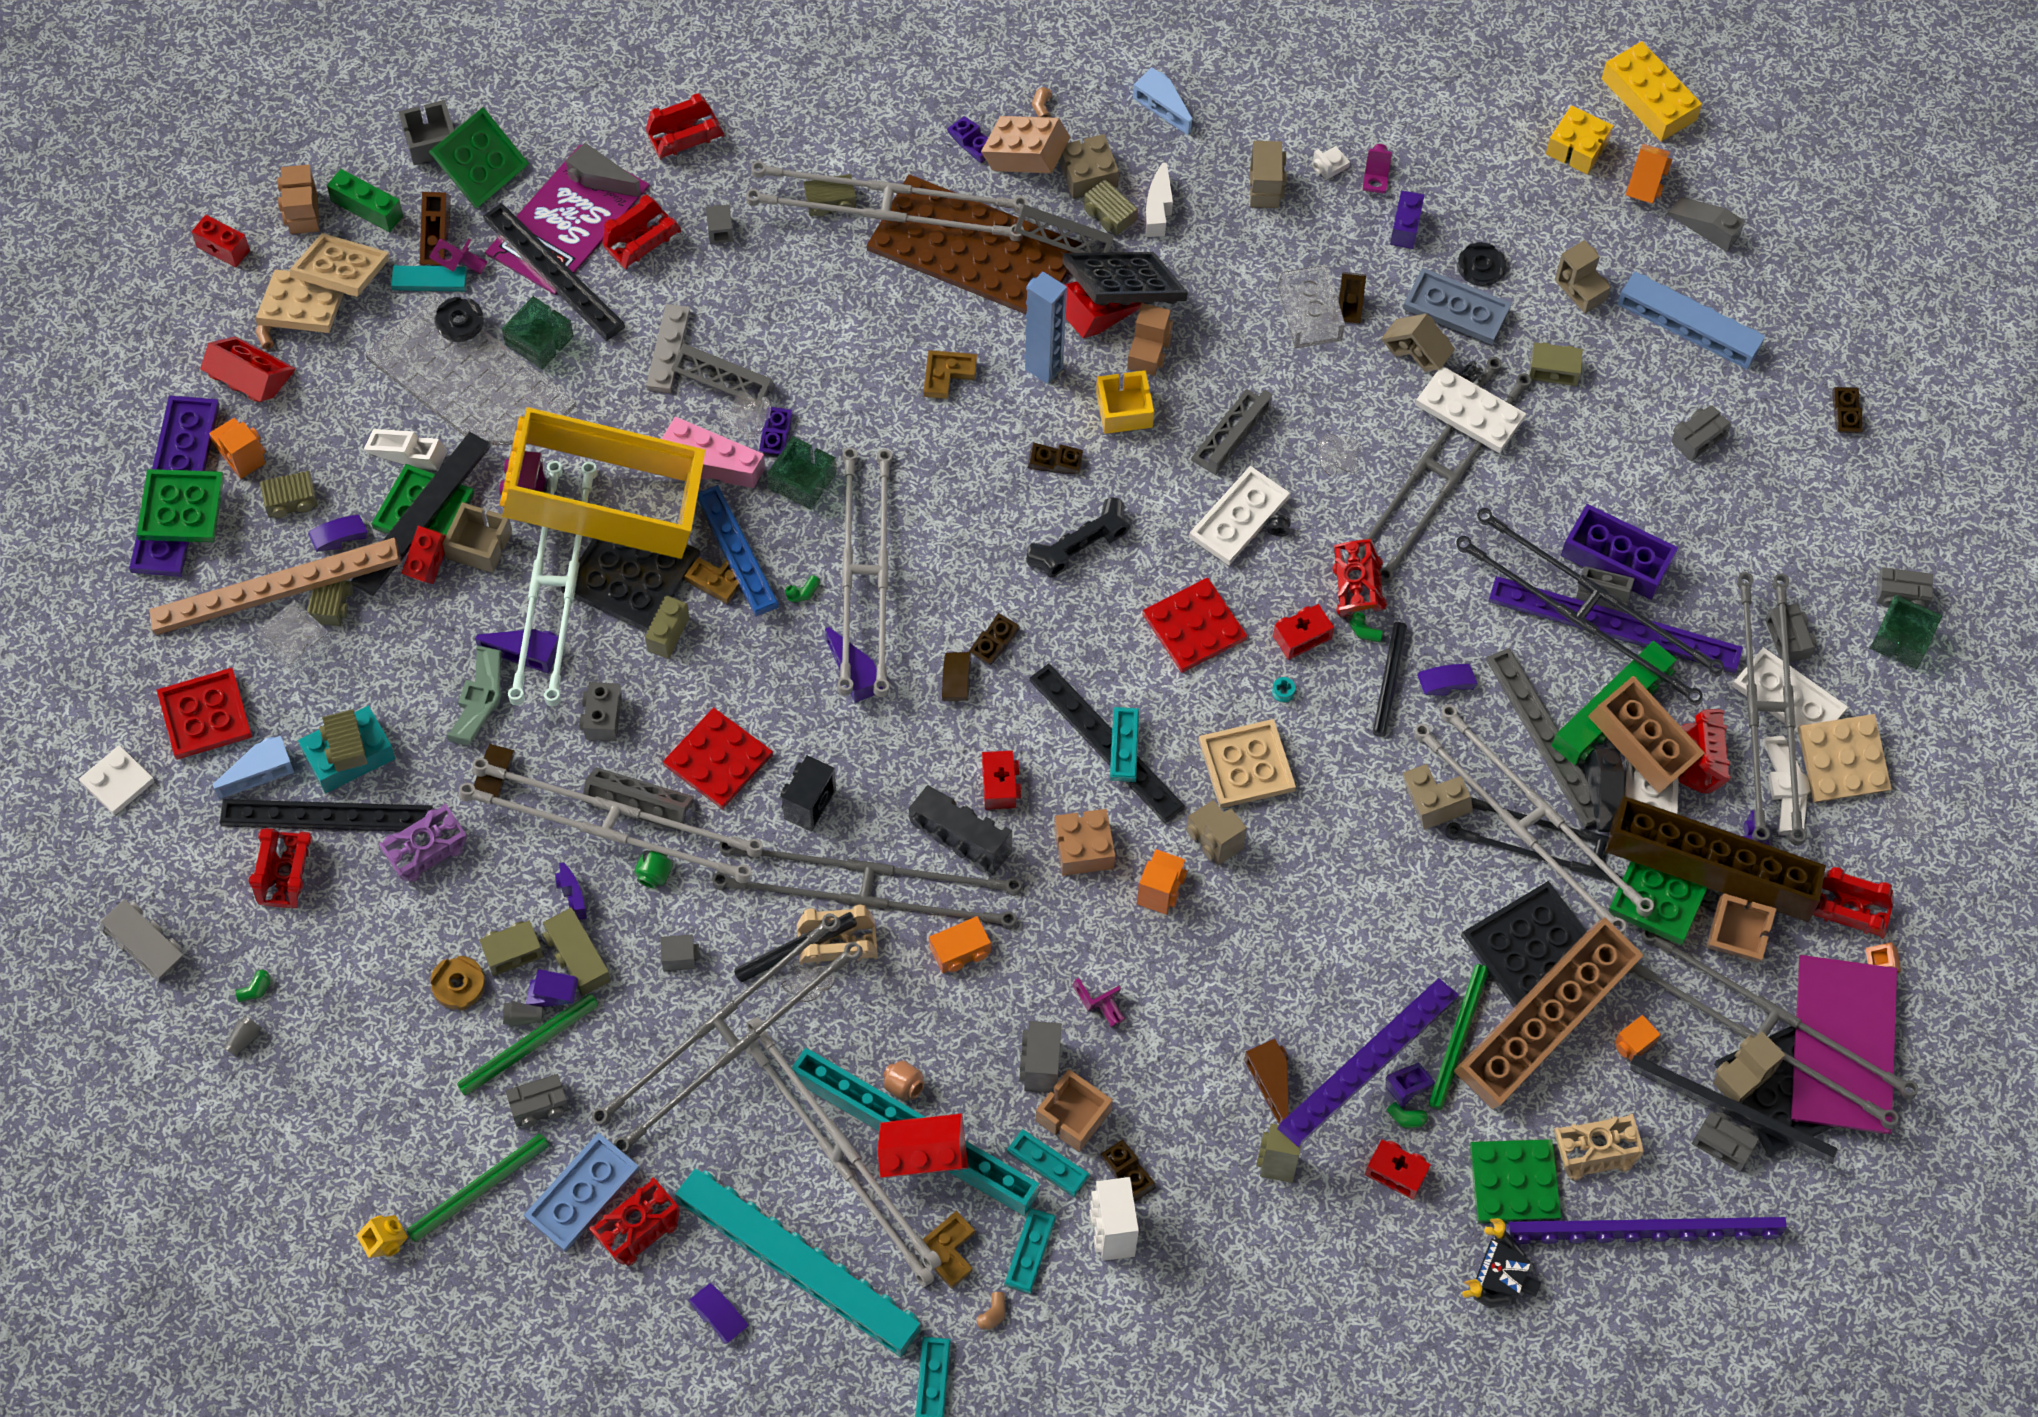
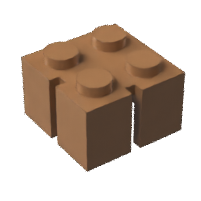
M310 164L281 167V177H277L278 190L281 192V197H278L279 211L282 212L284 226L288 225L290 234L319 232L318 191Z
M1107 809L1083 812V817H1079L1078 813L1055 815L1054 832L1057 850H1059L1058 855L1062 876L1114 869L1115 852Z
M1723 894L1719 898L1706 948L1756 963L1762 961L1769 938L1764 935L1768 934L1771 930L1776 908L1752 902L1746 910L1743 908L1746 906L1747 900Z
M1068 1069L1055 1085L1054 1093L1050 1092L1036 1109L1035 1122L1054 1135L1059 1131L1060 1139L1080 1153L1111 1113L1113 1099Z

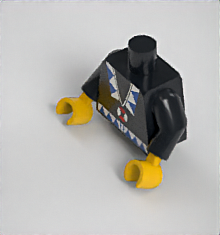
M1490 1219L1495 1227L1494 1229L1492 1227H1485L1484 1232L1487 1235H1495V1239L1491 1238L1476 1279L1464 1281L1470 1287V1290L1463 1291V1297H1473L1474 1300L1487 1308L1508 1306L1510 1303L1515 1304L1520 1291L1536 1297L1542 1281L1526 1275L1531 1262L1527 1259L1526 1254L1517 1242L1505 1230L1503 1220Z

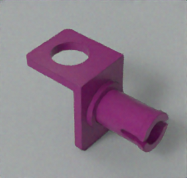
M1376 144L1373 149L1368 150L1363 191L1386 193L1392 152L1388 151L1387 146L1384 144ZM1377 181L1382 185L1379 187L1371 186L1369 182Z
M468 238L462 250L443 239H439L430 255L432 260L453 272L457 265L462 263L478 274H481L488 262L469 251L470 238ZM442 248L448 249L452 254L451 259H442L439 255V250Z
M1079 978L1075 979L1072 986L1087 1011L1095 1007L1100 1008L1111 1028L1116 1026V1023L1119 1024L1125 1020V1017L1113 1000L1114 996L1118 995L1122 989L1120 985L1092 1000Z

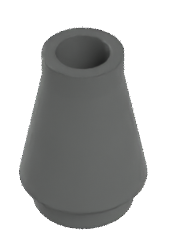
M512 1000L511 1003H504L503 1024L514 1027L541 1023L542 1007Z
M244 1015L241 1020L238 1019L223 1048L237 1057L241 1051L260 1036L258 1033L262 1027Z

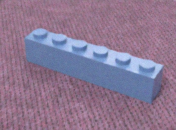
M1635 271L1621 291L1617 304L1747 370L1760 351L1765 338L1757 330L1750 329L1738 323L1735 319L1728 318L1716 312L1713 308L1706 307L1692 298L1684 296L1670 287L1661 285L1651 280L1648 276L1641 275Z
M1042 272L1037 278H1032L1026 288L1027 313L1025 318L1027 322L1025 329L1026 354L1024 359L1025 370L1049 385L1063 369L1067 286Z

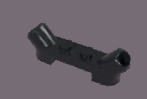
M1115 497L1105 499L1101 517L1092 522H1085L1079 530L1072 534H1065L1053 545L1032 542L1028 546L1026 563L1031 567L1042 568L1046 575L1052 578L1068 569L1070 556L1102 537L1110 544L1124 536L1130 529L1129 522L1123 517L1125 511L1124 502Z

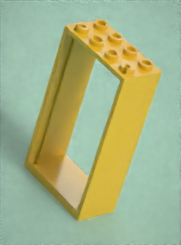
M530 407L526 408L525 416H519L513 439L508 469L499 506L504 507L502 517L682 559L692 529L706 449ZM526 444L686 481L678 524L518 487Z

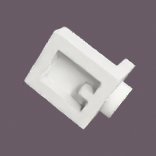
M1335 146L1324 153L1319 149L1314 151L1312 165L1314 170L1318 174H1322L1327 180L1349 168L1350 161Z

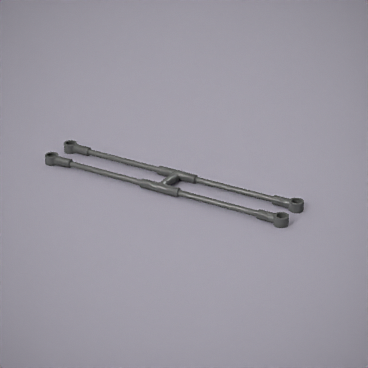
M1491 357L1488 359L1486 369L1479 377L1477 386L1482 388L1488 383L1493 374L1500 371L1502 362L1499 358ZM1490 364H1496L1497 367H1492ZM1522 373L1518 375L1516 385L1507 396V403L1512 404L1515 402L1523 390H1527L1530 387L1531 377L1528 374ZM1520 380H1525L1527 383H1521ZM1449 424L1438 439L1430 445L1410 473V478L1368 536L1364 538L1372 540L1413 482L1419 479L1426 468L1447 479L1440 490L1439 496L1397 555L1391 558L1385 568L1380 569L1381 575L1388 576L1387 579L1381 578L1383 586L1390 584L1392 574L1401 563L1403 555L1443 499L1451 493L1470 466V461L1483 445L1477 441L1467 457L1461 460L1454 472L1432 460L1439 451L1440 445L1453 428ZM1365 545L1360 547V551L1356 555L1360 558V562L1366 552ZM1349 554L1347 555V559H1346L1347 565H1348V558L1351 557V555H1349Z
M1743 572L1737 579V586L1741 589V604L1744 607L1748 684L1746 685L1747 704L1752 737L1756 810L1754 811L1755 830L1752 834V839L1764 844L1770 835L1765 825V811L1762 809L1758 711L1784 712L1785 728L1788 731L1793 812H1791L1792 831L1789 835V841L1793 845L1800 846L1804 843L1807 833L1802 826V813L1799 811L1794 738V729L1796 728L1793 686L1791 685L1786 619V589L1789 584V578L1785 574H1777L1772 583L1773 588L1776 590L1777 605L1780 611L1784 702L1758 701L1757 685L1754 680L1750 605L1752 603L1751 586L1754 578L1750 573ZM1742 579L1747 580L1749 583L1742 582ZM1760 832L1764 834L1765 837L1761 838L1757 835V833ZM1794 834H1799L1802 839L1795 838Z
M724 842L719 843L720 853L725 857L732 856L733 854L749 856L746 851L734 847L730 850H724L723 847L728 844ZM762 849L761 856L846 867L849 870L863 871L860 895L843 892L836 894L755 882L739 883L735 878L728 877L727 874L720 872L715 873L712 878L713 886L718 890H724L727 887L744 890L750 888L838 900L840 903L865 905L882 909L889 907L970 919L978 916L982 922L999 924L1005 929H1012L1016 926V915L1011 911H1006L1003 914L983 912L982 914L894 902L886 898L872 897L871 890L874 873L886 875L899 874L987 886L988 889L1007 891L1012 896L1018 895L1022 890L1021 881L1015 877L1008 880L993 878L985 880L897 868L894 865L852 859L845 861ZM719 878L725 879V882L722 884H718L716 880ZM1011 884H1017L1018 888L1011 889L1009 886ZM1010 917L1013 919V922L1006 923L1004 919Z
M832 913L824 915L822 923L807 935L808 938L735 1000H730V1002L712 1015L694 1031L690 1038L625 1093L615 1097L604 1108H597L593 1111L592 1120L596 1124L602 1126L608 1124L611 1115L621 1108L630 1096L695 1041L702 1039L714 1028L718 1030L731 1047L716 1059L717 1062L643 1125L637 1126L627 1136L617 1138L614 1141V1146L620 1150V1144L625 1141L626 1148L620 1151L625 1155L630 1153L632 1145L647 1133V1129L718 1069L724 1068L760 1037L763 1031L834 971L837 972L850 960H857L862 956L863 949L858 943H847L844 952L829 964L830 967L759 1027L753 1028L740 1040L725 1023L724 1020L738 1009L740 1003L811 943L814 944L829 931H836L840 927V920ZM834 918V924L832 926H828L827 923L829 919ZM856 946L857 952L854 955H850V949ZM604 1112V1119L602 1121H599V1114Z
M1643 929L1642 941L1645 944H1654L1669 954L1677 955L1751 999L1755 1005L1770 1014L1757 1033L1740 1023L1736 1024L1655 975V972L1638 962L1627 973L1634 972L1649 982H1655L1734 1030V1033H1737L1744 1039L1750 1035L1756 1037L1761 1031L1768 1036L1780 1019L1795 1029L1803 1030L1882 1077L1883 1081L1900 1090L1902 1097L1911 1100L1916 1097L1918 1085L1914 1081H1904L1889 1071H1883L1801 1022V1019L1761 995H1755L1676 948L1675 944L1665 938ZM1651 933V934H1653L1655 937H1654V938H1647V937H1646V934ZM1783 1052L1785 1054L1783 1060L1862 1106L1864 1111L1881 1120L1883 1127L1893 1129L1897 1126L1899 1116L1895 1111L1884 1110L1870 1101L1863 1100ZM1910 1087L1914 1090V1092L1909 1093L1905 1090V1088ZM1885 1117H1892L1894 1122L1886 1121Z

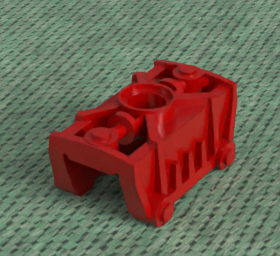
M696 93L689 100L670 107L652 109L646 126L648 138L660 160L671 154L675 156L677 152L704 142L708 144L713 139L724 137V132L711 106L700 93ZM711 116V119L706 120L704 123L696 124L699 119ZM660 133H665V134H667V135H664L663 138H661V137H658V138H655V139L653 138L654 135H657V134H660Z
M646 194L641 197L639 203L615 220L611 218L605 222L602 243L606 251L627 270L628 266L635 261L639 262L640 258L663 242L670 241V237L681 232V227L662 210L652 197ZM659 214L662 216L657 226L651 225L648 227L649 221ZM619 242L626 245L624 249L619 247L613 250L611 248Z
M1356 540L1334 545L1335 563L1332 569L1338 580V598L1340 603L1336 607L1337 615L1339 617H1347L1351 615L1350 612L1372 608L1377 612L1387 609L1388 604L1387 599L1383 597L1380 572L1382 565H1384L1381 556H1378L1372 540ZM1365 545L1366 555L1360 562V558L1356 555L1359 553L1360 547ZM1342 549H1346L1348 554L1351 555L1348 558V565L1345 563ZM1354 570L1362 572L1361 577L1357 580L1349 579V574ZM1363 586L1370 591L1371 602H1365L1364 598L1360 595L1363 591ZM1349 589L1351 593H1354V596L1351 598L1350 605L1348 596Z
M1704 709L1695 716V723L1681 725V728L1705 754L1678 777V782L1700 793L1709 794L1731 779V776L1728 774L1730 761L1727 760V745L1725 742L1727 725H1724L1723 715L1725 712L1721 709Z
M269 828L261 829L258 833V839L261 844L255 872L249 877V884L252 887L258 905L298 908V897L303 888L302 877L306 858L309 857L308 848L313 841L312 834L301 831L299 833L278 832L275 829ZM279 838L284 839L287 848L286 851L282 852L281 858L276 853ZM289 865L292 867L289 875L280 876L278 874L282 866ZM276 883L275 887L278 889V892L273 894L271 900H266L268 889ZM284 890H288L289 902L286 900Z
M1833 867L1831 870H1828L1824 874L1822 889L1833 892L1836 898L1833 901L1827 900L1826 895L1821 893L1819 904L1813 916L1823 918L1825 922H1828V920L1861 930L1863 934L1870 933L1884 939L1894 904L1892 885L1887 882L1877 884L1845 874L1844 870L1839 867ZM1846 904H1851L1857 909V911L1843 906ZM1876 905L1887 909V913L1878 912L1875 915L1870 913V909L1866 907Z
M652 1177L649 1183L642 1188L639 1187L635 1194L610 1214H605L603 1219L599 1220L596 1225L589 1227V1231L616 1262L622 1265L626 1264L627 1266L633 1265L641 1252L665 1233H673L677 1229L680 1208L657 1180ZM666 1202L671 1204L661 1214H651L654 1211L652 1208L654 1205H662ZM635 1211L641 1213L642 1219L639 1223L630 1224L627 1222L626 1218ZM628 1232L626 1242L613 1251L610 1247L614 1244L615 1237L619 1233L624 1235Z

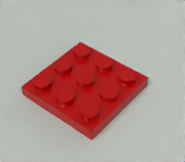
M1208 577L1142 610V615L1181 673L1247 640V634Z
M232 667L156 689L176 760L252 738Z
M713 707L662 762L663 766L723 810L773 756V751Z

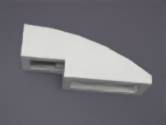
M1167 163L1161 164L1149 189L1145 216L1146 237L1165 236V216L1172 215L1173 200Z
M373 429L364 448L367 453L380 458L434 471L440 469L448 452L439 439L418 438L411 431Z

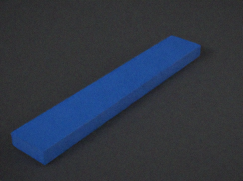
M719 485L698 492L697 502L755 617L779 608L778 601Z

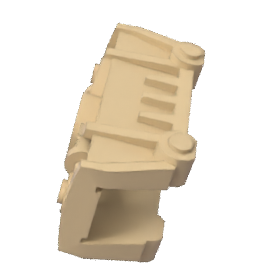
M857 905L853 909L821 912H817L813 908L806 909L797 923V937L817 928L822 923L824 915L828 913L840 917L851 912L856 918L857 925L821 944H810L799 954L800 965L810 962L820 964L823 961H834L844 952V948L849 942H856L863 949V954L857 961H861L862 958L878 959L875 918L865 905ZM872 929V933L865 934L862 939H856L855 935L851 936L856 930ZM834 938H840L845 942L830 944ZM856 946L850 949V955H854L857 952Z
M1633 1114L1620 1118L1615 1116L1608 1120L1582 1125L1572 1124L1570 1127H1562L1560 1129L1557 1127L1554 1129L1565 1172L1574 1181L1580 1180L1587 1174L1619 1169L1623 1172L1629 1171L1644 1152ZM1603 1135L1607 1143L1604 1146H1596L1592 1142V1137ZM1620 1139H1625L1628 1142H1636L1637 1147L1623 1149L1616 1144L1620 1143ZM1576 1147H1580L1581 1150L1589 1149L1583 1157L1567 1159V1154L1571 1153Z

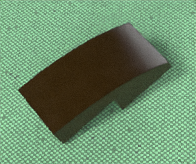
M1834 387L1832 398L1837 432L1862 433L1863 420L1862 408L1859 405V388Z
M1033 442L1027 468L1062 474H1079L1083 450L1059 444L1058 448H1053Z
M997 613L987 630L981 632L969 652L991 665L1015 637L1020 626L1002 614Z
M971 652L945 653L942 701H968Z
M489 743L483 758L490 765L506 769L509 772L515 750ZM490 775L477 776L474 787L476 790L493 794L494 797L499 798L505 779Z
M1123 1139L1100 1154L1115 1179L1130 1177L1134 1202L1156 1189L1155 1182L1139 1164L1138 1157Z

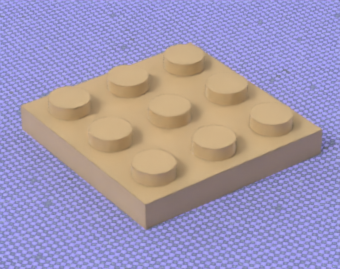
M321 233L290 268V277L358 297L388 262L389 252Z
M275 269L256 315V323L262 326L330 333L344 293L333 289H326L312 283L302 282L291 278L290 271Z
M1875 714L1797 727L1814 803L1891 790Z
M1274 719L1199 736V744L1220 808L1295 791V782Z

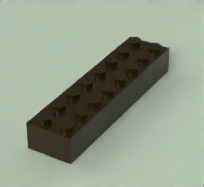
M1624 795L1614 815L1605 850L1606 853L1734 897L1745 899L1748 902L1776 908L1777 912L1806 922L1810 921L1819 904L1826 865Z

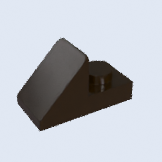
M1342 272L1336 321L1361 324L1366 274Z

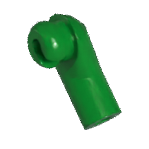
M810 575L803 587L797 588L796 585L787 586L785 595L789 601L794 603L809 600L821 581L818 577Z
M1353 613L1352 619H1350V627L1356 636L1360 639L1380 643L1383 630L1369 628L1363 613Z
M258 970L249 987L235 990L238 1003L264 996L271 982V977L266 970Z
M1396 1101L1386 1109L1390 1116L1404 1129L1420 1128L1428 1121V1115L1424 1110L1404 1111Z

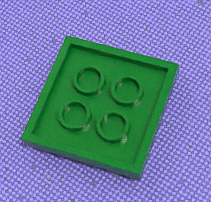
M484 107L480 108L429 151L474 208L479 207L529 164Z
M405 464L371 523L372 528L388 534L435 474ZM461 484L428 526V529L447 535L461 503L469 504L474 496V490Z
M147 469L136 533L138 540L214 543L224 483L223 472Z
M1631 861L1622 880L1628 886H1632L1643 898H1649L1653 901L1652 914L1647 917L1640 916L1636 910L1637 906L1623 893L1620 887L1608 911L1617 918L1682 945L1707 887ZM1646 905L1641 906L1643 909H1649Z
M1552 1139L1470 1142L1477 1224L1492 1223L1490 1219H1501L1504 1223L1560 1221L1561 1211Z

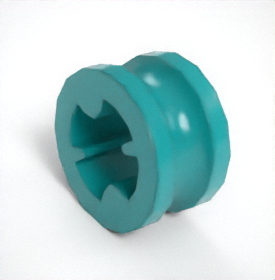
M1288 677L1276 679L1272 688L1274 699L1283 703L1292 700L1295 694V683ZM1281 686H1286L1287 694L1281 693Z

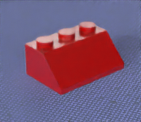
M236 336L209 342L200 370L208 373L210 378L227 383L230 389L242 391L249 395L248 397L256 402H263L264 400L274 398L296 369Z
M963 1113L880 1123L877 1149L880 1178L968 1169Z

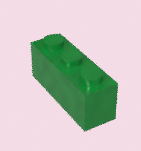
M341 168L326 185L331 202L389 233L404 216L398 198Z

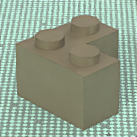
M1585 240L1561 254L1555 276L1557 284L1584 314L1607 301L1611 289L1607 279L1601 277L1596 271L1600 258L1597 250Z
M1428 314L1396 319L1381 338L1394 356L1411 354L1424 372L1440 370L1455 350L1449 338L1442 333L1435 324L1434 319Z
M1427 764L1403 772L1406 791L1424 830L1473 812L1471 796L1462 776L1436 785Z
M1212 800L1188 816L1186 830L1194 841L1198 840L1203 846L1202 851L1209 860L1213 859L1217 865H1220L1243 850L1247 827L1231 808L1223 812L1217 803Z
M1762 1031L1756 1037L1748 1036L1740 1044L1741 1048L1734 1055L1736 1059L1731 1063L1725 1061L1715 1071L1717 1077L1713 1084L1724 1096L1739 1103L1743 1102L1772 1077L1785 1057V1054Z

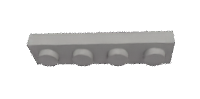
M665 305L646 384L647 390L671 394L676 374L672 372L671 368L684 341L690 307Z

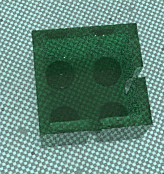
M532 296L501 328L504 344L542 370L557 355L556 349L561 351L574 337L571 320L556 310L551 312L550 306L535 296Z
M793 436L767 472L768 488L812 510L823 494V489L828 487L837 474L836 457L816 448L814 451V464L812 463V445Z
M1894 595L1869 649L1889 658L1892 655H1896V661L1917 670L1943 615Z

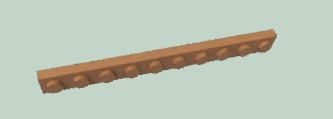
M391 538L151 608L149 611L152 631L155 635H159L401 564L398 544L395 538Z

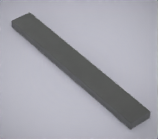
M1510 647L1488 656L1486 659L1488 665L1583 828L1586 829L1596 825L1587 779L1578 763L1573 765L1551 746L1558 729Z

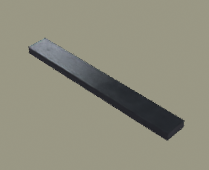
M500 203L483 215L484 221L606 342L625 328V323L503 203Z
M469 431L384 538V540L395 538L401 561L410 550L417 527L428 528L491 448L490 442ZM398 565L354 577L351 580L352 585L374 596Z
M1048 663L1032 675L1029 681L1110 766L1112 728ZM1137 756L1136 782L1125 783L1166 824L1184 810L1185 805Z
M223 799L219 823L221 826L401 832L423 819L427 812L432 809L434 810L433 805Z
M1634 1055L1630 1063L1631 1071L1826 1162L1833 1164L1837 1157L1838 1149L1638 1055Z

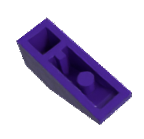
M828 627L825 628V639L840 670L843 658V637ZM849 642L850 679L853 681L851 696L854 703L875 696L873 690L877 677V668L870 657Z
M531 629L525 666L549 674L556 659L559 637L547 630L542 632ZM524 630L477 634L475 640L478 646L501 650V658L519 664Z

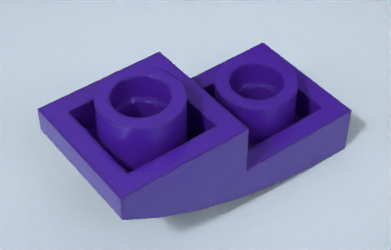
M963 116L947 128L950 136L975 160L980 163L986 160L981 151L988 137L981 133L979 125Z
M767 406L765 424L762 428L759 446L760 453L784 456L791 425L792 409Z
M357 514L321 524L309 530L308 535L316 552L341 549V544L345 541L366 539L367 529L360 515Z
M1470 664L1438 666L1420 671L1417 674L1425 695L1447 696L1451 689L1474 690L1478 684Z
M564 862L559 863L560 873H555L557 889L562 888L563 896L568 897L569 908L572 907L578 920L587 919L579 884L570 868Z
M708 1283L688 1300L703 1322H708L724 1344L729 1343L749 1326L734 1306L711 1283Z

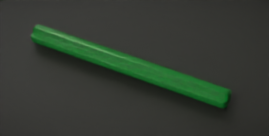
M1476 964L1429 1101V1106L1437 1110L1443 1109L1455 1073L1454 1070L1457 1067L1488 974V968L1481 964Z
M587 994L460 1080L457 1086L463 1095L470 1094L597 1008L598 1003L594 996Z
M542 1134L536 1135L408 1227L406 1231L409 1237L414 1242L423 1238L548 1148L549 1143Z

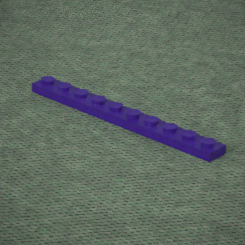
M1498 576L1495 577L1488 602L1582 629L1557 612L1556 608L1515 581ZM1537 588L1559 604L1563 603L1575 612H1578L1585 602ZM1595 605L1586 617L1587 620L1599 627L1600 631L1611 638L1642 647H1647L1654 640L1671 655L1697 662L1690 654L1627 613ZM1651 621L1695 651L1699 650L1713 660H1721L1724 664V670L1736 673L1743 650L1742 646ZM1718 664L1712 666L1721 669V666Z
M1437 978L1288 1115L1277 1129L1299 1147L1451 1006L1459 994L1440 978Z
M1786 1217L1509 1222L1506 1231L1519 1245L1528 1244L1531 1240H1542L1544 1244H1554L1559 1240H1569L1570 1243L1578 1244L1585 1242L1586 1239H1597L1599 1243H1609L1614 1241V1239H1625V1242L1632 1243L1641 1241V1238H1652L1654 1242H1664L1669 1240V1238L1693 1241L1697 1237H1707L1710 1241H1719L1724 1239V1237L1748 1240L1752 1236H1762L1765 1240H1773L1782 1236L1787 1228Z

